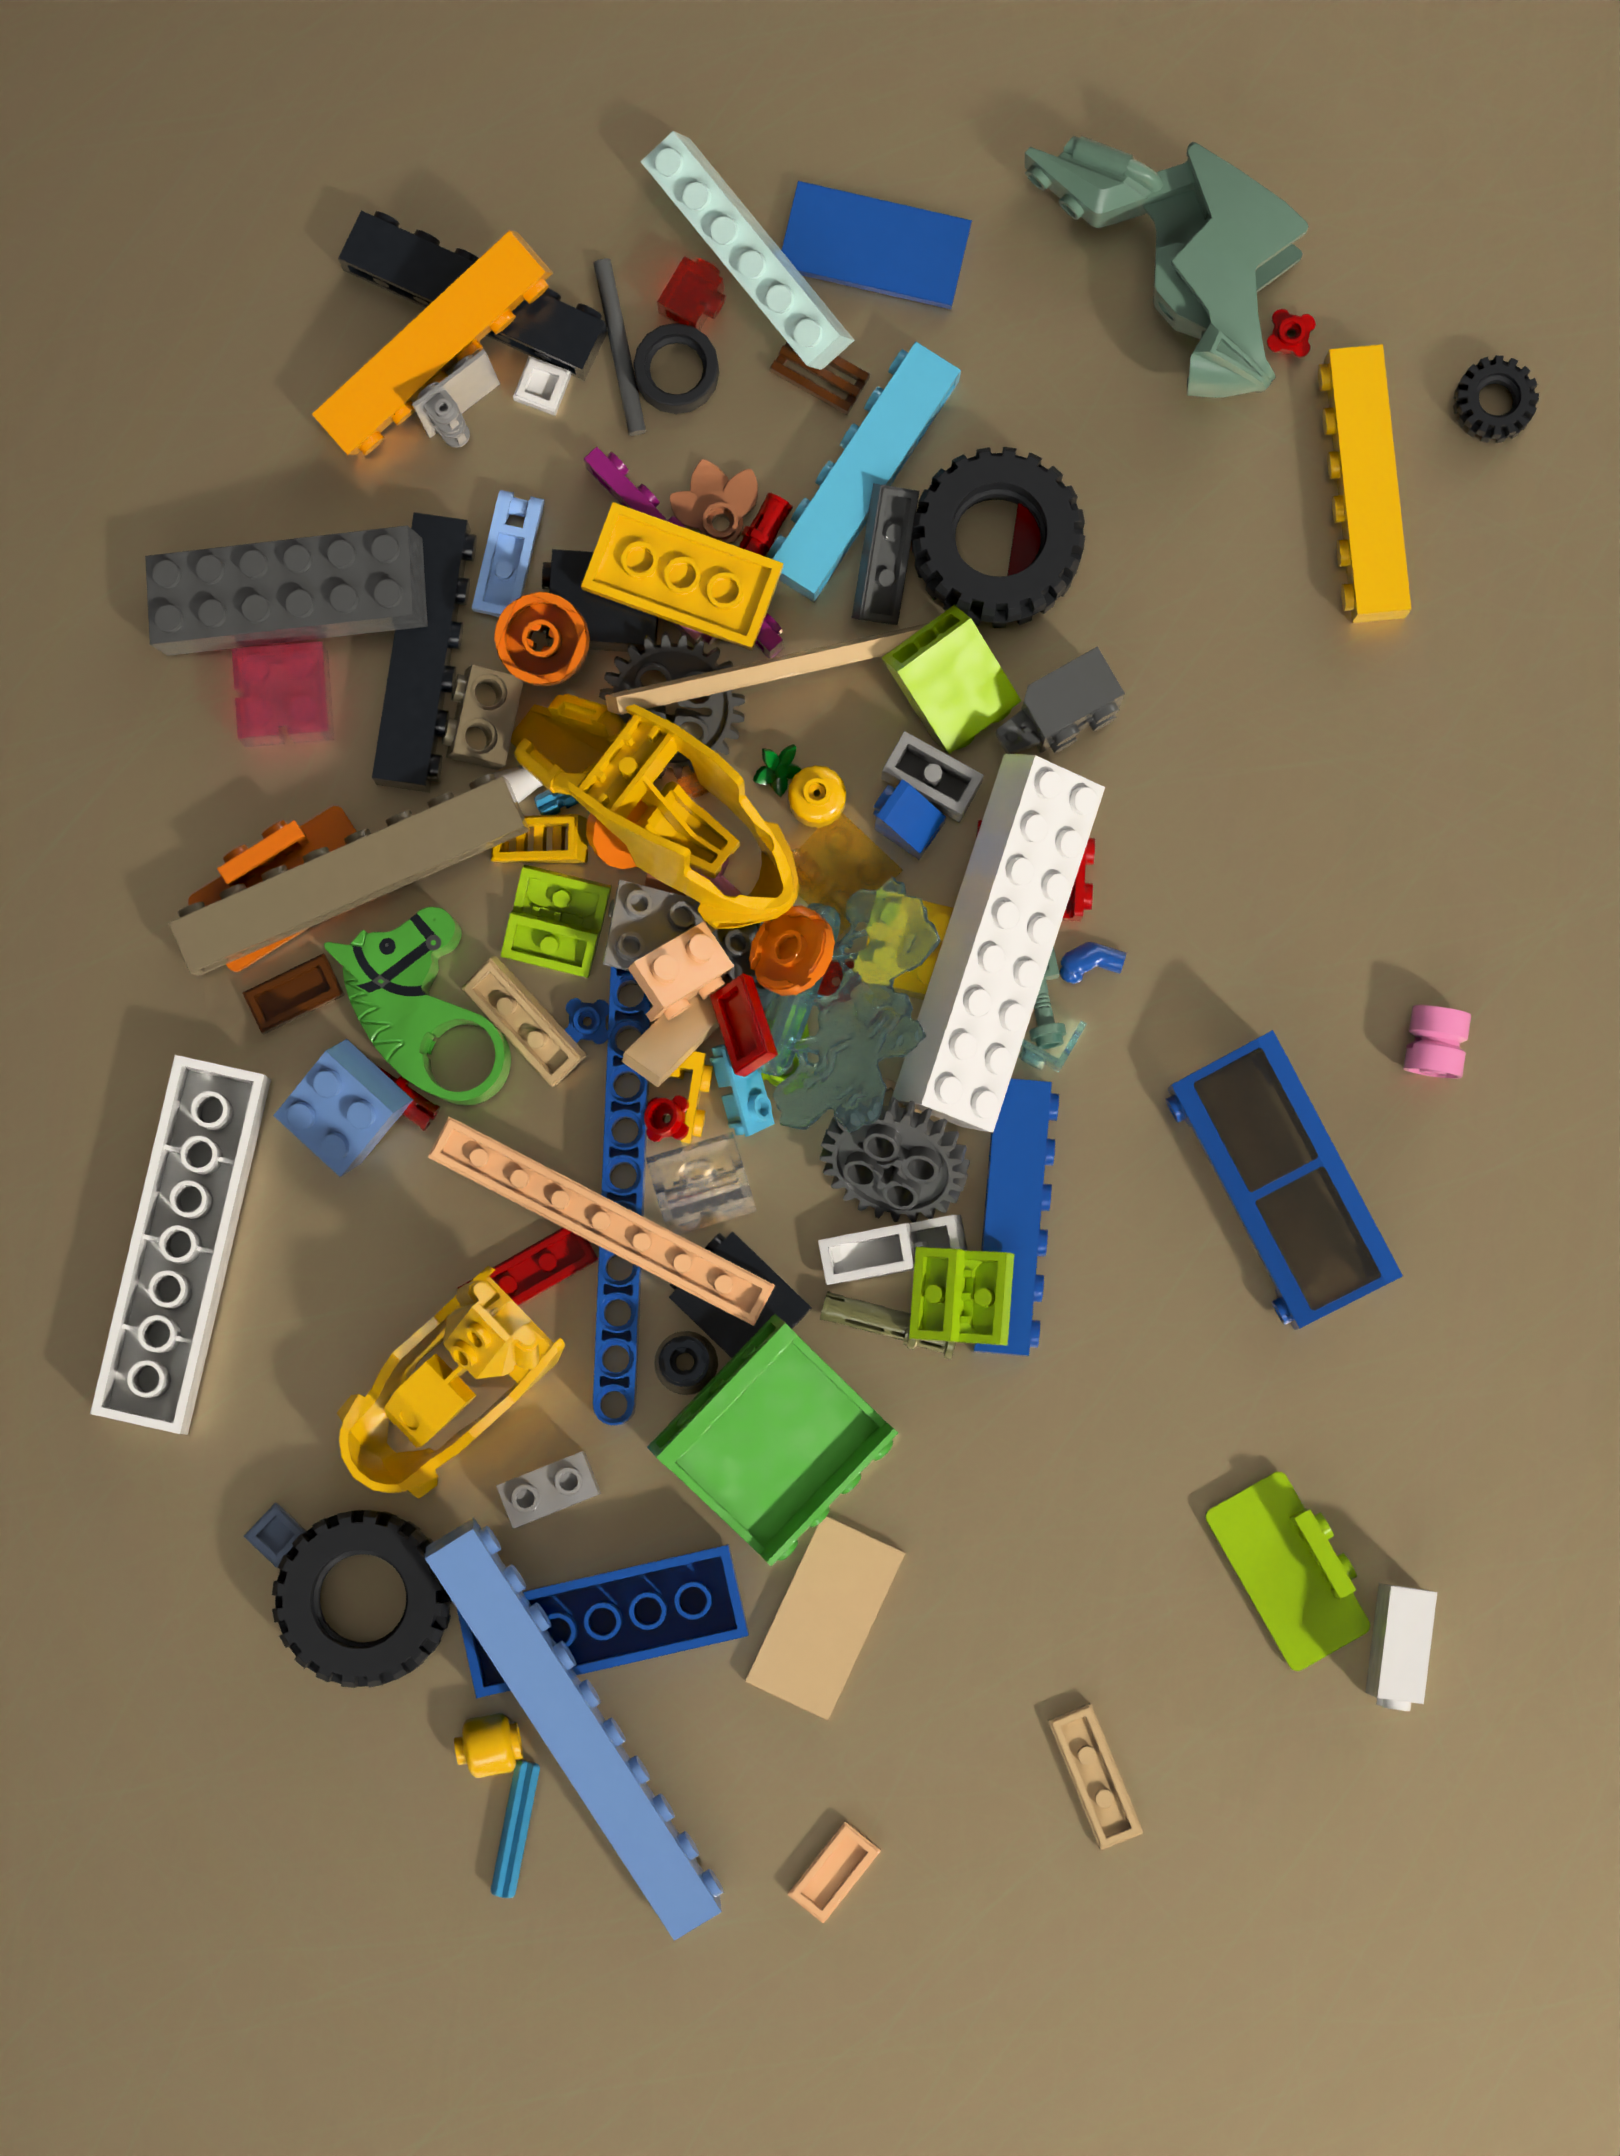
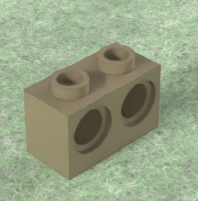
M476 665L468 667L464 675L457 674L451 696L452 701L458 702L455 718L447 719L445 735L442 736V744L448 745L446 758L495 770L504 767L524 681L512 674ZM477 684H487L494 689L496 694L494 705L485 706L477 700L475 696ZM469 727H476L484 732L486 736V746L484 749L476 750L467 744L465 733Z

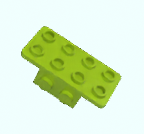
M1274 1472L1206 1512L1205 1519L1285 1661L1292 1670L1301 1671L1363 1636L1370 1630V1622L1353 1593L1356 1591V1588L1351 1580L1356 1578L1357 1574L1344 1553L1336 1555L1328 1541L1334 1537V1534L1321 1512L1314 1515L1311 1509H1306L1303 1506L1289 1479L1283 1472Z

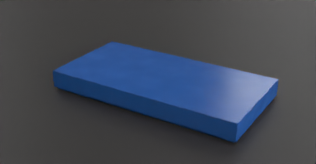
M798 181L781 251L802 276L951 310L972 220Z

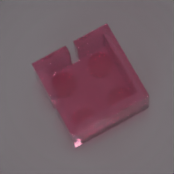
M323 642L232 649L234 689L240 696V698H235L237 735L244 747L285 744V735L280 730V727H287L288 735L294 743L334 740L329 655Z

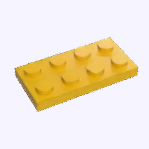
M612 502L581 588L592 594L752 651L784 566L779 561Z

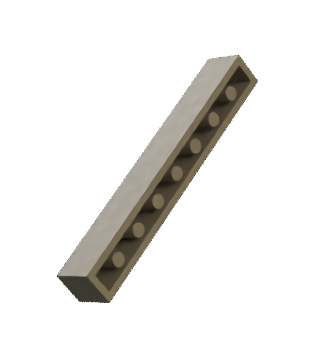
M494 774L480 777L469 784L470 791L454 797L452 792L439 795L427 802L429 809L412 815L411 810L396 814L386 820L388 827L371 834L369 829L360 830L344 838L345 846L329 852L328 847L314 850L302 857L304 864L290 870L287 869L286 865L273 868L261 875L263 882L246 888L244 883L238 884L222 891L219 894L222 900L206 907L204 902H197L179 910L180 918L169 922V925L189 972L197 976L203 975L529 832L530 829L509 781L503 776L496 779Z

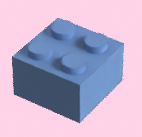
M345 1039L323 1053L273 1116L341 1177L365 1160L411 1104L413 1099L348 1039Z

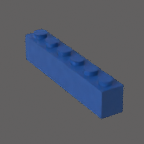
M1011 1078L994 1131L991 1133L981 1251L1014 1254L1008 1346L973 1344V1352L1028 1357L1030 1347L1038 1348L1040 1321L1032 1320L1033 1304L1034 1302H1042L1044 1275L1036 1274L1037 1256L1046 1257L1048 1230L1040 1229L1041 1211H1050L1052 1184H1043L1045 1165L1053 1166L1055 1156V1139L1047 1138L1049 1120L1057 1121L1059 1094L1051 1093L1052 1082Z

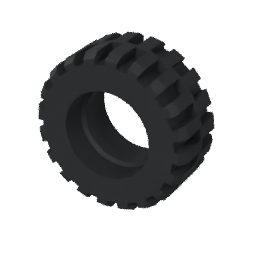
M990 447L977 449L976 456L967 459L963 454L953 459L950 468L946 471L941 468L932 477L931 485L928 489H924L918 501L917 512L914 515L912 553H914V566L918 577L923 578L926 583L925 590L933 600L938 598L944 603L943 609L945 611L955 605L967 614L977 626L980 625V621L992 622V628H1006L1007 622L1017 621L1021 625L1032 621L1033 615L1039 612L1045 614L1054 607L1055 601L1060 596L1063 597L1070 588L1075 574H1077L1084 550L1085 536L1083 535L1085 520L1083 510L1078 509L1076 504L1078 496L1072 485L1067 487L1062 482L1063 474L1054 466L1050 467L1049 470L1042 466L1041 457L1033 453H1029L1027 458L1016 455L1017 448L1003 447L1002 453H991ZM988 500H1005L1017 505L1020 503L1026 507L1035 518L1040 531V548L1033 562L1025 570L1017 574L1001 577L986 575L970 567L961 558L955 541L956 527L967 509Z
M371 1510L348 1511L324 1518L313 1524L312 1528L295 1539L292 1543L293 1547L288 1554L283 1555L278 1566L280 1569L278 1579L273 1582L272 1595H275V1608L272 1609L274 1623H279L282 1635L279 1637L285 1648L289 1647L296 1656L294 1660L304 1669L309 1668L315 1672V1677L326 1682L339 1683L342 1687L356 1688L369 1686L370 1688L380 1686L414 1671L424 1663L425 1659L440 1644V1639L444 1630L448 1628L451 1618L449 1612L450 1604L453 1601L425 1560L426 1547L433 1543V1540L431 1538L428 1539L420 1531L421 1529L412 1522H407L397 1517V1515L388 1512ZM359 1554L373 1555L391 1564L402 1578L406 1591V1606L400 1622L389 1634L370 1642H356L340 1636L325 1620L320 1605L321 1587L328 1572L341 1560Z

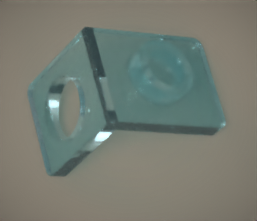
M1082 1020L1080 1021L1059 1059L1023 1039L1018 1058L1038 1070H1042L1044 1065H1047L1059 1072L1087 1023Z

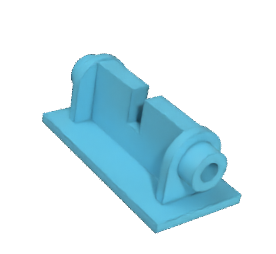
M725 1044L712 1047L713 1056L709 1059L713 1065L718 1087L731 1086L733 1093L721 1096L729 1128H734L735 1135L745 1134V1137L775 1124L771 1102L767 1097L760 1068L746 1077L734 1074Z

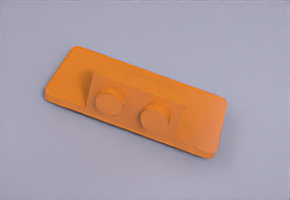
M339 806L328 808L301 826L295 820L289 824L285 820L279 821L261 834L264 839L250 848L244 844L223 857L225 864L217 868L221 876L193 893L188 899V904L204 902L206 907L222 900L219 894L232 886L244 883L246 888L263 882L261 875L273 868L286 865L287 869L290 870L304 864L302 857L314 850L328 847L329 852L345 846L344 838L357 831ZM305 930L226 965L231 971L240 972Z

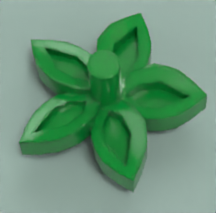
M794 744L787 746L781 751L779 756L771 749H762V759L765 766H761L756 771L753 781L762 785L770 784L773 791L781 797L788 787L787 778L793 779L794 775L802 770L798 765L791 763L796 755V746Z

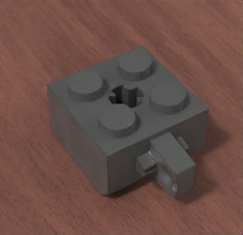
M1097 646L1028 685L1021 711L996 729L995 734L1007 754H1015L1037 746L1040 753L1049 748L1054 753H1057L1078 740L1076 736L1088 726H1091L1092 730L1096 731L1117 718L1115 714L1120 711L1119 707L1125 693Z

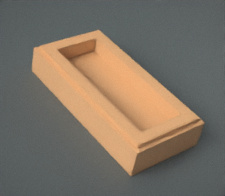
M844 1821L787 1895L824 1924L877 1857L881 1849L848 1822Z

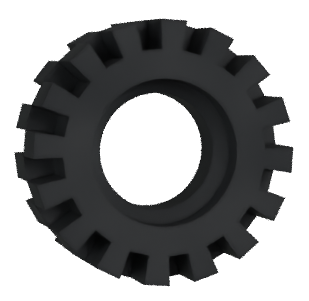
M1498 355L1490 361L1488 357L1480 359L1477 365L1473 364L1468 368L1458 383L1453 399H1456L1453 405L1454 414L1459 413L1460 417L1457 422L1461 428L1464 425L1469 428L1467 434L1474 438L1475 434L1482 436V442L1488 443L1490 439H1496V443H1501L1507 437L1511 439L1516 437L1522 429H1525L1537 409L1535 406L1539 401V393H1535V388L1537 387L1536 379L1530 380L1528 377L1530 370L1526 366L1522 369L1517 367L1518 360L1511 358L1509 362L1503 361L1504 356ZM1489 384H1500L1506 387L1513 399L1511 410L1503 415L1487 413L1479 402L1481 389Z

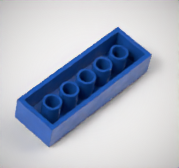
M729 1544L522 1591L531 1606L538 1603L546 1613L551 1623V1627L547 1631L555 1643L558 1644L563 1641L576 1661V1666L572 1667L576 1675L749 1636ZM457 1609L476 1699L511 1691Z

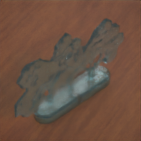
M891 877L878 890L862 888L849 897L846 904V918L851 924V930L837 943L840 917L836 909L820 903H812L807 907L822 915L832 927L835 940L832 959L838 960L842 968L843 977L837 991L830 996L817 994L823 976L811 988L797 995L781 996L773 993L765 1016L778 1055L756 1070L760 1073L780 1076L788 1071L795 1054H797L800 1063L795 1073L782 1081L773 1093L776 1107L782 1112L779 1120L780 1125L807 1130L828 1109H833L836 1121L849 1133L858 1130L863 1125L869 1126L877 1121L881 1115L887 1089L886 1084L882 1080L878 1063L885 1057L893 1058L897 1056L903 1058L927 1037L919 1021L912 1020L911 1018L913 1007L906 993L894 992L893 983L894 979L904 972L911 971L922 965L937 948L941 939L935 925L928 920L927 908L923 905L922 899L906 895L905 884L898 882L894 877ZM859 922L867 923V928L855 931ZM866 935L869 936L870 942L867 947L856 953L844 952L845 947L852 948L853 942L851 940ZM845 959H853L854 968L849 969L845 965ZM813 1005L817 1006L819 1010V1030L815 1036L801 1039ZM808 1052L819 1055V1061L816 1063L809 1062L807 1060Z

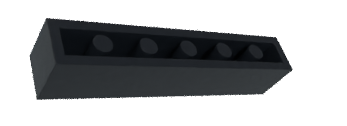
M361 210L338 257L343 271L424 308L430 305L479 259L464 249L456 248L455 252L439 246L440 241L427 232L416 230L412 234L399 228L400 223L396 219L385 213L376 211L373 216ZM548 288L534 302L529 304L524 300L512 311L516 318L503 331L495 334L491 330L486 335L531 357L569 370L571 375L585 381L607 335L606 323L601 320L602 315L598 311L584 304H577L575 308L561 302V296Z
M414 512L411 529L423 539L428 627L395 630L372 779L376 785L430 793L431 781L438 782L441 774L442 755L436 754L438 737L445 735L446 721L449 718V711L443 710L445 692L452 693L456 679V667L450 666L452 648L460 649L463 623L457 622L459 605H467L470 579L463 577L466 561H474L477 535L470 534L471 529L468 520Z

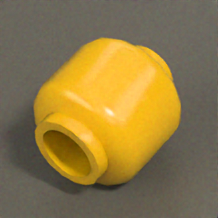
M813 765L803 768L794 775L789 784L788 804L790 811L799 822L806 826L820 828L830 825L840 817L845 808L846 789L844 782L837 772L826 766ZM819 791L820 795L815 796L814 792Z
M502 1713L467 1719L462 1727V1736L454 1738L458 1765L467 1764L469 1772L475 1778L510 1773L515 1769L517 1760L523 1759V1748L518 1723H510L508 1717Z

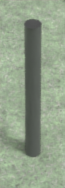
M600 259L593 262L627 429L630 436L641 435L646 432L611 259Z

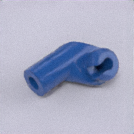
M1086 942L1065 953L1060 961L1062 965L1059 971L1060 976L1064 981L1076 984L1082 981L1084 973L1095 967L1120 974L1127 953L1095 942Z

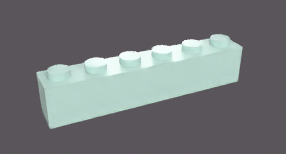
M672 131L640 161L806 366L822 370L855 341L690 138Z

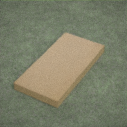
M826 1516L815 1529L745 1682L829 1721L906 1553Z

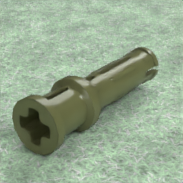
M827 1291L820 1320L893 1337L894 1339L904 1341L903 1345L907 1346L908 1349L914 1350L917 1346L944 1353V1358L950 1360L956 1342L909 1339L911 1313Z

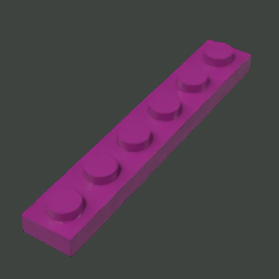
M596 447L584 458L586 469L620 505L686 528L675 516H671L667 520L656 508L660 504L659 500L644 484L637 488L625 476L629 472L628 468L613 452L606 456ZM766 613L755 645L768 658H774L784 649L783 639L780 637L784 631L768 613Z

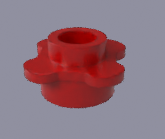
M1286 309L1275 311L1272 315L1273 332L1267 339L1268 348L1274 353L1281 352L1287 355L1294 354L1298 358L1305 357L1311 349L1308 340L1310 332L1316 326L1314 318L1309 314H1303L1302 316L1292 315ZM1290 329L1294 330L1295 336L1289 337L1287 331Z
M676 1095L672 1100L658 1097L652 1098L648 1102L644 1114L647 1137L653 1142H660L663 1138L673 1137L676 1140L684 1139L689 1132V1127L685 1123V1112L689 1108L688 1100L681 1095ZM667 1115H670L671 1119L668 1123H666L665 1117Z

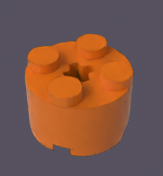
M548 592L527 594L510 603L501 613L494 635L497 653L506 669L515 677L537 686L557 685L574 676L584 664L590 644L587 623L581 613L564 598ZM545 627L550 628L548 635L554 639L552 646H544L541 652L535 651L537 643L531 640L532 634L534 632L542 633Z

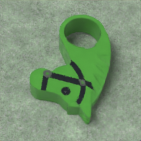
M426 907L390 932H372L368 934L362 930L350 945L326 942L324 944L326 951L343 966L345 987L358 1020L375 1048L403 1078L429 1095L461 1106L480 1104L499 1092L505 1084L511 1068L510 1047L503 1033L485 1017L429 995L430 988L439 971V958L455 950L462 936L460 925L448 912L438 907ZM474 1025L481 1027L488 1032L495 1048V1062L491 1073L483 1083L468 1091L454 1092L442 1088L433 1076L431 1059L427 1057V1054L431 1055L436 1043L433 1039L435 1037L440 1038L446 1031L456 1026Z

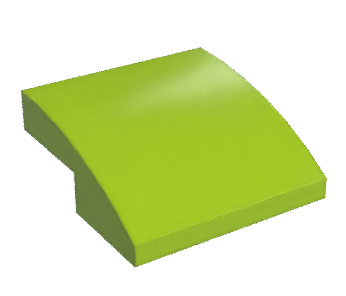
M524 864L520 874L513 910L509 915L500 957L589 978L612 885Z
M916 1247L909 1339L1008 1346L1014 1254Z

